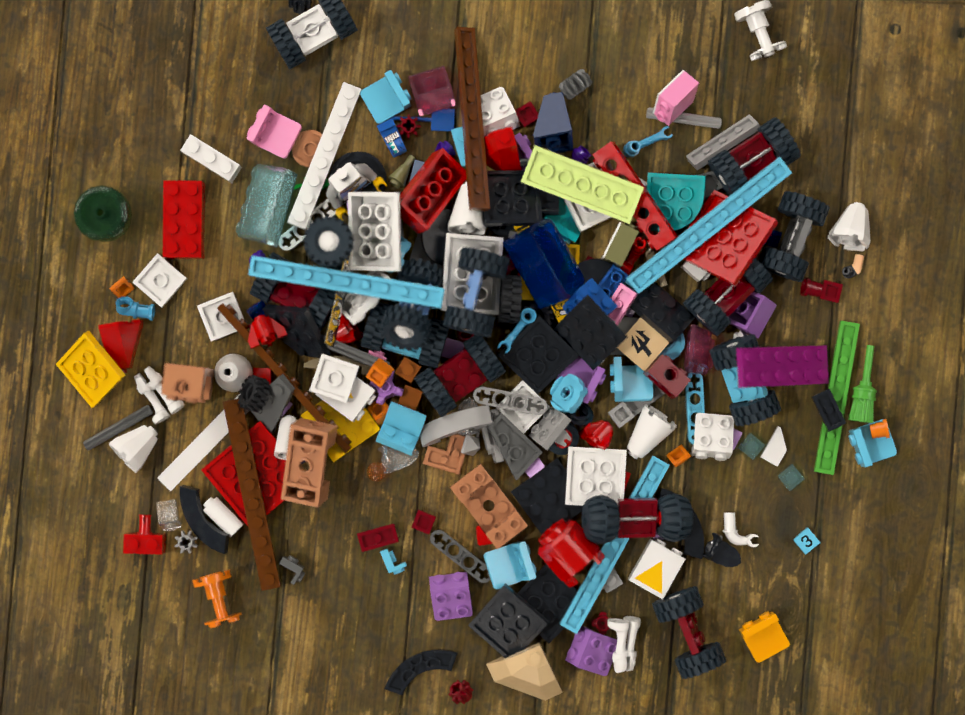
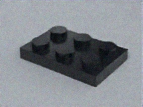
M655 281L640 292L630 306L635 313L671 344L696 318Z

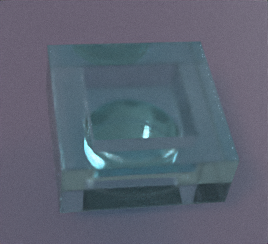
M749 433L738 449L754 460L765 444Z
M793 464L789 465L777 476L789 491L804 480V477Z

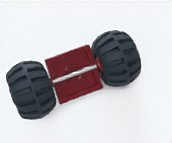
M675 493L665 495L658 501L656 498L618 499V505L615 500L608 496L597 495L586 500L583 505L582 527L586 538L598 544L608 543L616 537H656V531L661 538L677 542L684 540L692 532L693 509L686 497Z

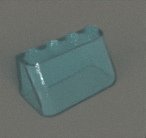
M257 164L256 167H253L251 172L252 180L246 190V201L241 207V219L236 225V233L239 238L277 248L298 174L289 169L271 165Z

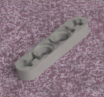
M478 387L473 393L474 400L479 404L534 415H542L547 410L546 401L538 397L487 387ZM481 390H485V394L490 395V391H494L493 403H488V398L480 401L476 394L480 393ZM499 393L506 396V402L502 405L497 404L495 401V397ZM522 397L525 400L523 408L515 407L514 401L516 398ZM528 398L532 399L531 403L533 404L541 401L544 409L536 412V408L530 407V411L526 410Z

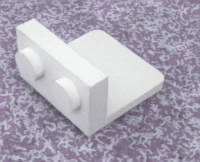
M503 87L481 95L484 137L492 131L512 126L514 130L520 127L517 114Z
M697 413L695 416L694 444L691 448V456H696L698 459L713 457L718 461L729 459L733 453V417L730 415Z

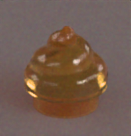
M374 462L369 465L367 475L372 481H381L386 475V468L382 463Z

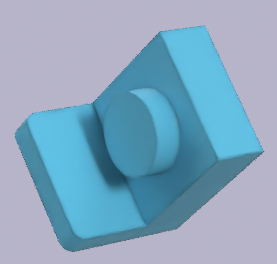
M388 548L380 551L388 573L393 572L396 575L405 571L406 561L394 565V562L397 560L393 551L389 552Z

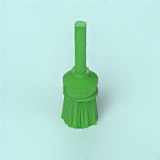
M867 345L863 379L860 381V385L853 387L852 398L854 399L848 420L873 423L874 401H876L877 390L872 387L870 378L875 346Z

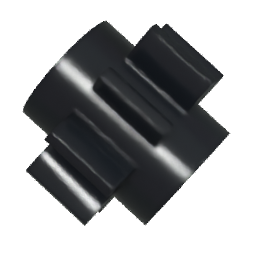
M288 0L289 8H293L295 13L302 14L307 11V8L311 9L312 0Z

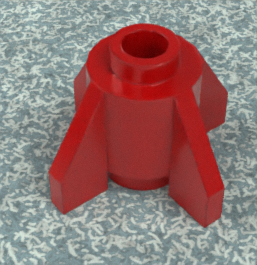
M341 314L336 341L350 343L363 338V332L357 328V325L352 324Z
M259 315L254 318V322L251 324L248 338L249 346L251 349L260 346L258 341H261L262 345L267 344L270 347L272 346L271 343L276 340L275 335L277 334L278 338L287 335L286 330L271 317Z
M608 421L592 422L578 433L579 438L586 440L593 448L605 450L610 446L613 427Z

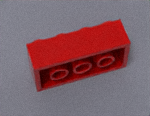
M443 148L429 156L400 194V218L417 234L429 229L467 179L466 170Z
M163 180V258L204 259L205 183L203 181Z

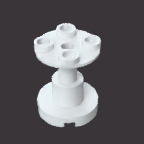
M769 0L757 2L754 6L749 8L747 6L734 14L736 22L747 21L751 33L755 32L761 49L750 54L751 61L760 59L762 55L769 57L775 54L774 50L779 51L788 47L786 41L775 44L771 43L766 30L769 24L765 16V12L772 9V4Z

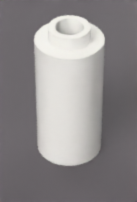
M286 415L280 419L274 456L278 459L286 460L290 425L297 421L294 416Z
M210 497L203 504L205 507L203 511L225 533H228L230 538L244 525L217 497L215 499Z

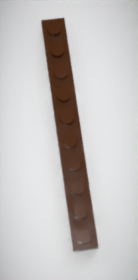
M456 27L454 31L469 210L488 211L490 209L475 28Z
M222 303L217 309L248 343L250 333L248 328L250 326L243 318L239 320L236 317L237 311L230 304ZM260 344V346L253 348L277 377L282 374L285 375L295 388L293 395L316 421L337 425L332 419L329 421L324 416L326 412L320 405L317 407L312 402L314 398L308 391L303 392L298 387L301 385L294 376L290 377L286 373L288 369L281 361L279 363L273 358L275 354L268 347L265 349ZM337 430L335 442L347 453L352 448L350 445L352 441L346 434L341 435Z
M240 399L224 401L223 407L261 590L264 591L281 587L245 409L238 404Z

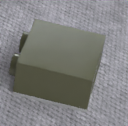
M619 222L601 260L607 261L612 265L615 264L620 268L639 232L635 230L636 226L631 223L623 224Z

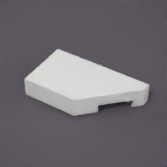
M779 426L775 429L760 456L777 467L787 451L782 430Z

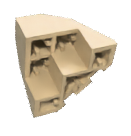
M540 643L504 658L502 656L486 664L496 683L545 701L563 693Z

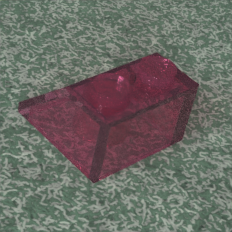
M444 66L408 76L420 116L456 105Z
M691 325L686 336L684 371L687 373L706 375L708 370L712 369L713 361L709 350L715 344V340L712 339V332L697 325Z

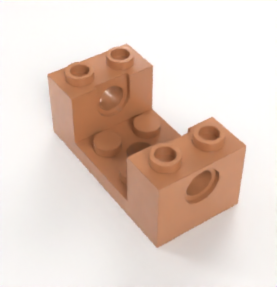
M165 363L161 395H166V399L206 403V400H211L215 369Z
M300 418L290 425L281 495L282 500L319 507L328 499L330 481L324 480L327 451L335 445L337 425ZM302 461H307L309 463V470H305L302 468Z
M481 463L450 486L451 490L478 522L496 549H499L528 526ZM486 500L494 502L493 510L486 511L483 508Z

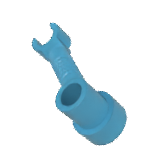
M665 126L660 132L643 140L628 142L623 147L624 155L628 158H633L639 153L641 148L662 139H670L673 134L670 136L664 134V130L668 129L669 126Z
M526 308L521 312L520 321L505 341L498 344L497 349L504 344L507 346L504 354L510 351L511 344L523 328L535 321L536 312L533 309ZM524 315H527L529 320H526Z

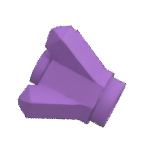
M395 370L382 388L370 381L369 386L376 389L379 393L376 403L383 405L387 399L393 396H402L404 389L395 387L393 384Z

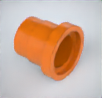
M883 419V422L869 425L872 439L890 438L886 419Z

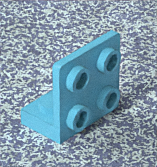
M391 402L376 442L411 456L427 416Z

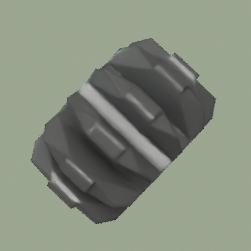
M580 69L560 83L559 88L563 96L567 100H571L591 86L592 80L584 69Z

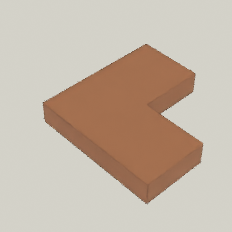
M459 434L451 435L447 451L428 446L423 464L459 475L465 458V454L461 453L465 436Z

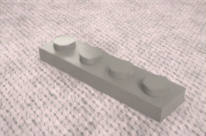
M749 114L686 155L687 160L696 170H699L708 164V160L723 150L728 151L758 131L757 129L760 125Z

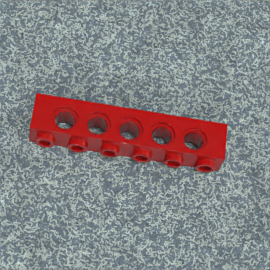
M614 141L609 142L592 154L595 158L593 162L599 170L602 169L604 172L617 177L625 176L627 181L644 187L633 216L638 222L636 223L638 230L646 234L648 237L646 241L652 249L655 248L658 251L678 237ZM610 160H614L617 163V167L613 171L608 167ZM643 207L649 211V216L646 219L640 215ZM654 223L660 227L658 234H653L651 231V226Z

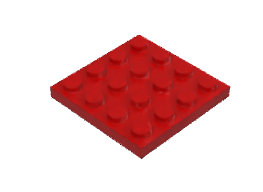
M713 190L700 213L688 228L729 196ZM748 207L683 260L736 286L778 222L776 219L752 207Z
M259 421L249 429L266 515H268L285 501L281 499L286 460L278 459L274 456L277 439ZM230 445L201 471L248 526L233 450Z

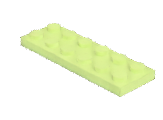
M537 145L534 146L521 180L522 183L629 224L644 189L643 186Z

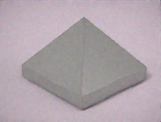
M466 434L461 453L474 456L480 449L479 438Z

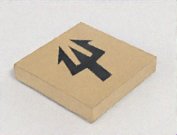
M640 317L625 334L628 338L617 349L645 372L670 342Z

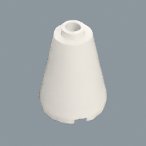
M465 182L460 187L448 223V231L454 234H461L463 232L467 233V235L481 236L486 232L483 211L469 210L467 182Z
M228 354L217 362L214 375L216 382L222 389L229 392H238L240 389L242 390L241 385L242 383L245 384L244 380L248 379V376L253 375L250 362L245 357L239 354ZM229 369L232 371L230 376L228 375Z
M645 404L628 443V454L635 459L645 457L672 433L677 425L673 421L669 423L667 421L668 417L652 406L648 408V405Z

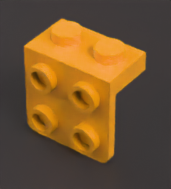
M764 612L759 615V619L755 621L750 620L739 629L752 656L758 663L786 649L790 645L774 612Z

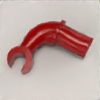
M637 237L634 240L627 260L620 267L626 274L629 275L635 262L645 252V239L642 240L641 237Z

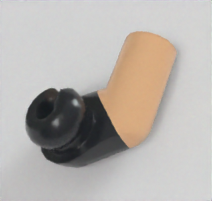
M855 254L853 264L844 267L842 275L845 278H853L860 274L865 256Z

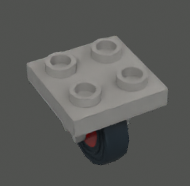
M553 406L543 414L541 421L533 426L529 437L543 448L549 449L557 455L568 454V446L576 447L579 442L578 430L570 423L571 419Z

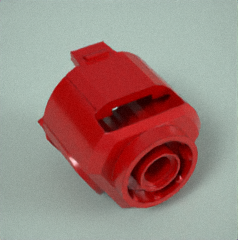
M560 519L550 526L538 539V542L541 544L538 548V555L569 588L578 583L573 575L582 571L590 564L589 562L592 559L599 565L605 557L599 549L600 547L586 538L583 528L577 521L570 520L565 522L563 519Z

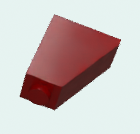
M512 126L492 131L484 137L486 166L493 170H522Z
M141 319L131 320L132 322L119 321L98 325L105 351L124 373H128L127 369H132L144 324Z

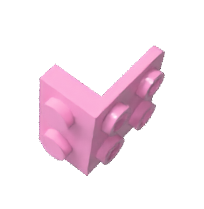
M263 105L262 109L257 112L256 121L249 128L246 139L254 145L285 159L291 151L302 126L276 113L272 108Z

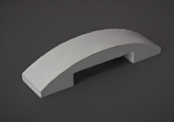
M665 371V378L667 380L672 378L669 371ZM653 383V399L651 401L621 402L610 410L608 414L618 428H620L640 413L645 404L649 406L665 393Z
M489 405L451 413L423 425L420 433L422 447L441 442L442 438L472 428L479 429L494 424Z

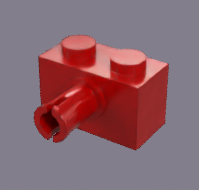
M140 514L139 532L124 534L123 554H164L166 551V534L152 533L151 515Z

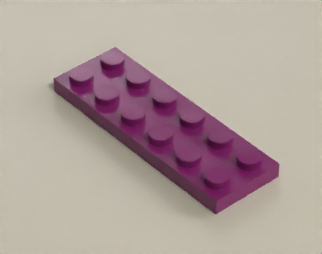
M827 345L736 348L738 388L829 384Z

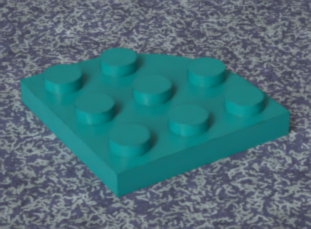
M648 173L647 191L674 231L689 225L698 216L704 204L706 176ZM647 208L645 210V219L649 216ZM654 223L651 226V231H660V227Z

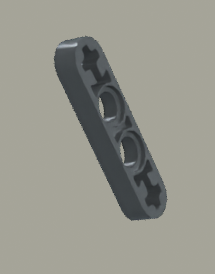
M437 529L432 532L430 541L433 546L479 582L487 583L491 580L489 572H487L489 577H483L482 579L480 578L481 574L477 570L475 574L471 572L476 568L478 562L481 564L479 568L482 571L487 569L484 562L445 531ZM435 534H443L442 539L447 542V539L451 540L445 550L441 548L444 546L442 542H434ZM451 545L459 547V553L455 556L450 555L448 552V548ZM466 557H472L475 561L474 565L470 568L463 564V560Z

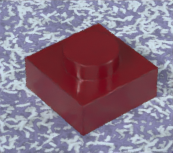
M531 101L515 110L524 128L538 119L539 114Z
M823 280V289L819 299L839 303L843 284Z
M418 509L411 528L429 535L436 516Z

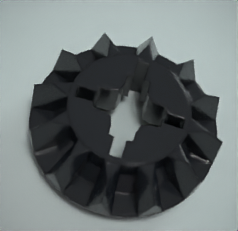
M583 402L575 413H563L571 419L573 425L578 424L580 428L583 425L587 426L594 417L591 407ZM578 411H580L579 417L576 416V413Z

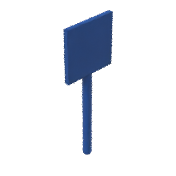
M432 108L431 118H417L418 121L431 122V131L451 132V129H454L455 109ZM393 116L391 118L393 120H400L401 116Z

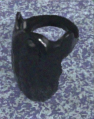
M712 533L713 540L707 543L705 554H702V556L725 567H736L741 564V555L737 549L722 541V535Z

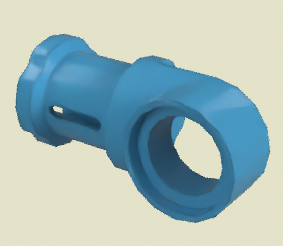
M125 296L116 300V311L121 315L133 316L134 319L147 318L153 321L155 304L142 305L138 302H133L130 297ZM128 304L129 306L121 307L120 305Z

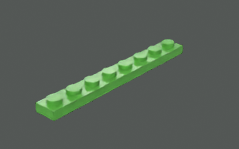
M847 321L839 322L828 389H830L843 417L860 326L858 323ZM822 421L814 472L834 475L842 426L828 432Z

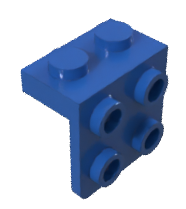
M592 278L580 287L562 306L566 314H568L588 294L607 315L618 307Z

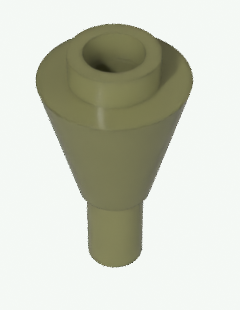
M409 155L404 164L388 177L389 183L395 188L405 187L410 167L416 159L414 156Z

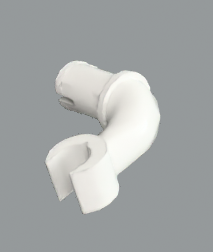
M735 512L724 513L723 532L731 543L735 545H748L750 547H757L759 545L757 543L752 544L750 541L753 537H759L756 534L741 536L737 533Z

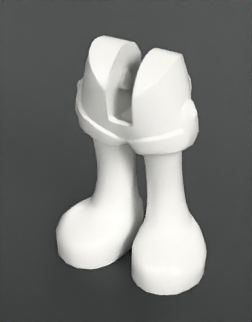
M149 366L144 369L148 379H150L149 383L146 382L140 373L135 375L134 379L138 392L141 395L145 394L154 407L155 415L152 421L156 425L168 419L170 414L163 407L154 390L165 401L171 414L181 410L185 404L182 400L166 399V395H161L163 378L160 373H157Z
M625 616L623 620L617 618L608 619V627L617 633L616 651L612 655L614 670L616 673L633 671L637 652L634 651L635 640L641 625V619L635 616Z

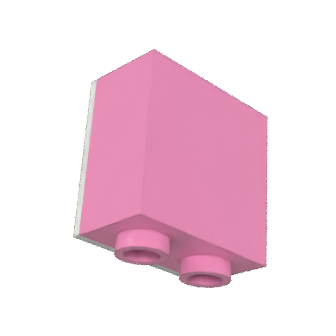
M682 70L658 93L653 114L656 115L659 121L669 126L693 103L699 82Z

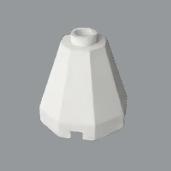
M858 202L850 204L832 227L828 239L835 246L839 247L840 244L845 245L843 249L861 252L865 248H869L871 241L869 212L864 204Z
M143 425L115 438L109 443V446L133 472L137 473L158 440L156 437L158 433L151 426L147 428Z

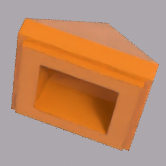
M123 276L109 289L120 298L125 297L135 287Z
M682 444L666 455L675 467L684 464L691 457Z

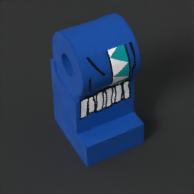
M392 118L377 125L393 158L407 152Z

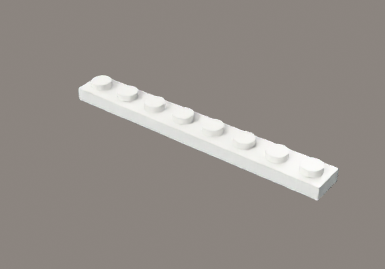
M343 82L287 221L288 224L306 230L360 95V88Z

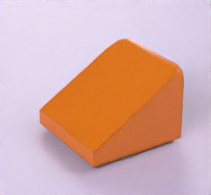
M379 358L365 377L382 388L393 373L394 368Z
M375 401L366 409L374 420L382 426L389 406L386 402L381 405Z

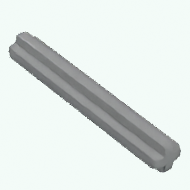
M648 108L646 117L658 120L656 115L653 114L654 108ZM682 112L673 122L719 129L722 119Z

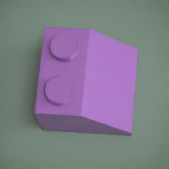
M753 291L728 317L731 320L730 325L759 338L777 305L767 297Z

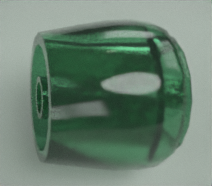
M104 185L91 187L84 191L75 203L73 212L75 224L83 235L93 241L103 243L115 241L123 236L131 225V205L125 195L114 187Z

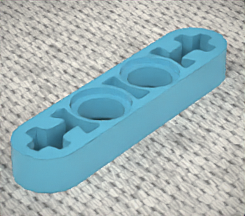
M696 371L689 372L687 377L692 378V374H695V377L699 378V381L695 383V387H700V391L693 390L689 392V388H693L692 382H689L685 387L688 441L692 445L694 444L692 436H694L695 429L691 430V426H695V424L690 419L691 415L695 412L705 413L703 377ZM694 393L700 396V401L696 405L690 402V396Z

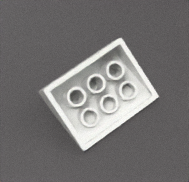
M348 192V223L354 237V247L349 257V270L401 271L400 193Z
M446 233L442 287L445 289L441 311H447L448 306L465 308L464 304H462L465 293H469L468 278L474 272L458 267L462 247H471L502 255V237ZM483 277L475 312L499 315L501 278Z

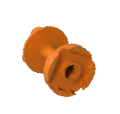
M230 569L225 570L224 575L220 571L199 577L200 581L198 579L192 580L194 588L204 586L207 599H212L217 618L204 623V625H208L210 628L220 626L221 621L227 620V622L231 623L240 620L239 616L242 615V612L228 615L223 596L226 595L223 580L232 577Z

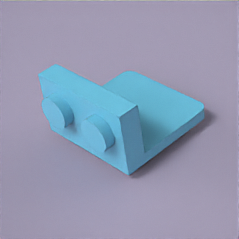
M391 70L384 73V78L360 92L362 99L378 124L411 107L409 101L412 98L407 89L403 91L400 86L402 81L397 73L393 74Z
M614 357L613 364H610V376H614V381H610L611 393H614L615 402L651 401L653 399V382L643 374L644 371L639 366H622L621 357Z
M883 419L849 430V441L855 448V459L861 467L873 465L872 463L897 454L890 430V438L872 439L869 425L883 422Z
M525 541L514 542L484 553V559L494 589H500L505 583L509 586L520 581L536 578V567L531 562V551Z

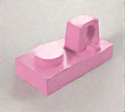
M620 283L611 297L618 307L608 315L612 321H616L615 324L617 326L638 295V293L623 283Z

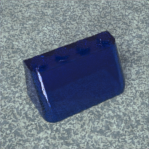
M551 219L541 220L502 242L539 309L567 300L583 286L584 276Z

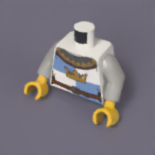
M349 162L329 177L330 185L326 196L333 208L336 209V216L344 221L342 215L346 213L348 216V211L341 206L348 201V192H359L370 184L371 181H373L377 191L381 192L378 186L384 184L387 187V184L382 177H377V174L367 164L354 165Z

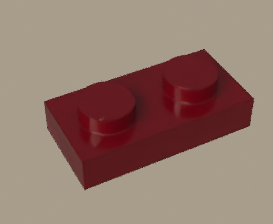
M394 523L357 533L362 552L399 542Z

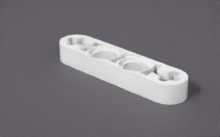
M326 199L313 210L307 225V229L309 228V224L312 222V216L315 213L321 214L322 218L323 216H325V214L320 209L322 207L324 210L329 208L328 203L330 201L328 199ZM333 210L327 212L328 217L336 216ZM292 226L279 237L278 244L281 249L291 251L303 242L305 235H298V227ZM293 231L299 240L296 242L294 238L290 242V247L287 245L283 247V239L285 237L290 239L292 237L290 233Z

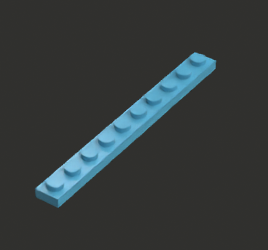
M778 157L626 277V279L639 294L792 172L784 161Z
M256 256L251 257L248 273L252 277L439 309L442 308L445 292L444 288Z
M652 456L629 498H652L670 465ZM616 537L614 540L603 544L600 550L605 555L604 559L599 565L595 561L593 562L562 618L561 626L576 634L578 633L630 538Z

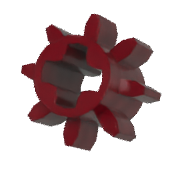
M408 114L406 119L400 117L402 124L397 125V128H402L400 136L404 133L408 139H410L412 134L417 136L416 129L421 128L420 125L415 124L418 118L416 117L413 120L410 114ZM408 122L414 126L410 131H407L406 127H404L407 126Z
M457 680V682L450 686V693L448 695L452 697V701L457 705L460 702L465 704L472 698L473 689L466 680L463 682Z

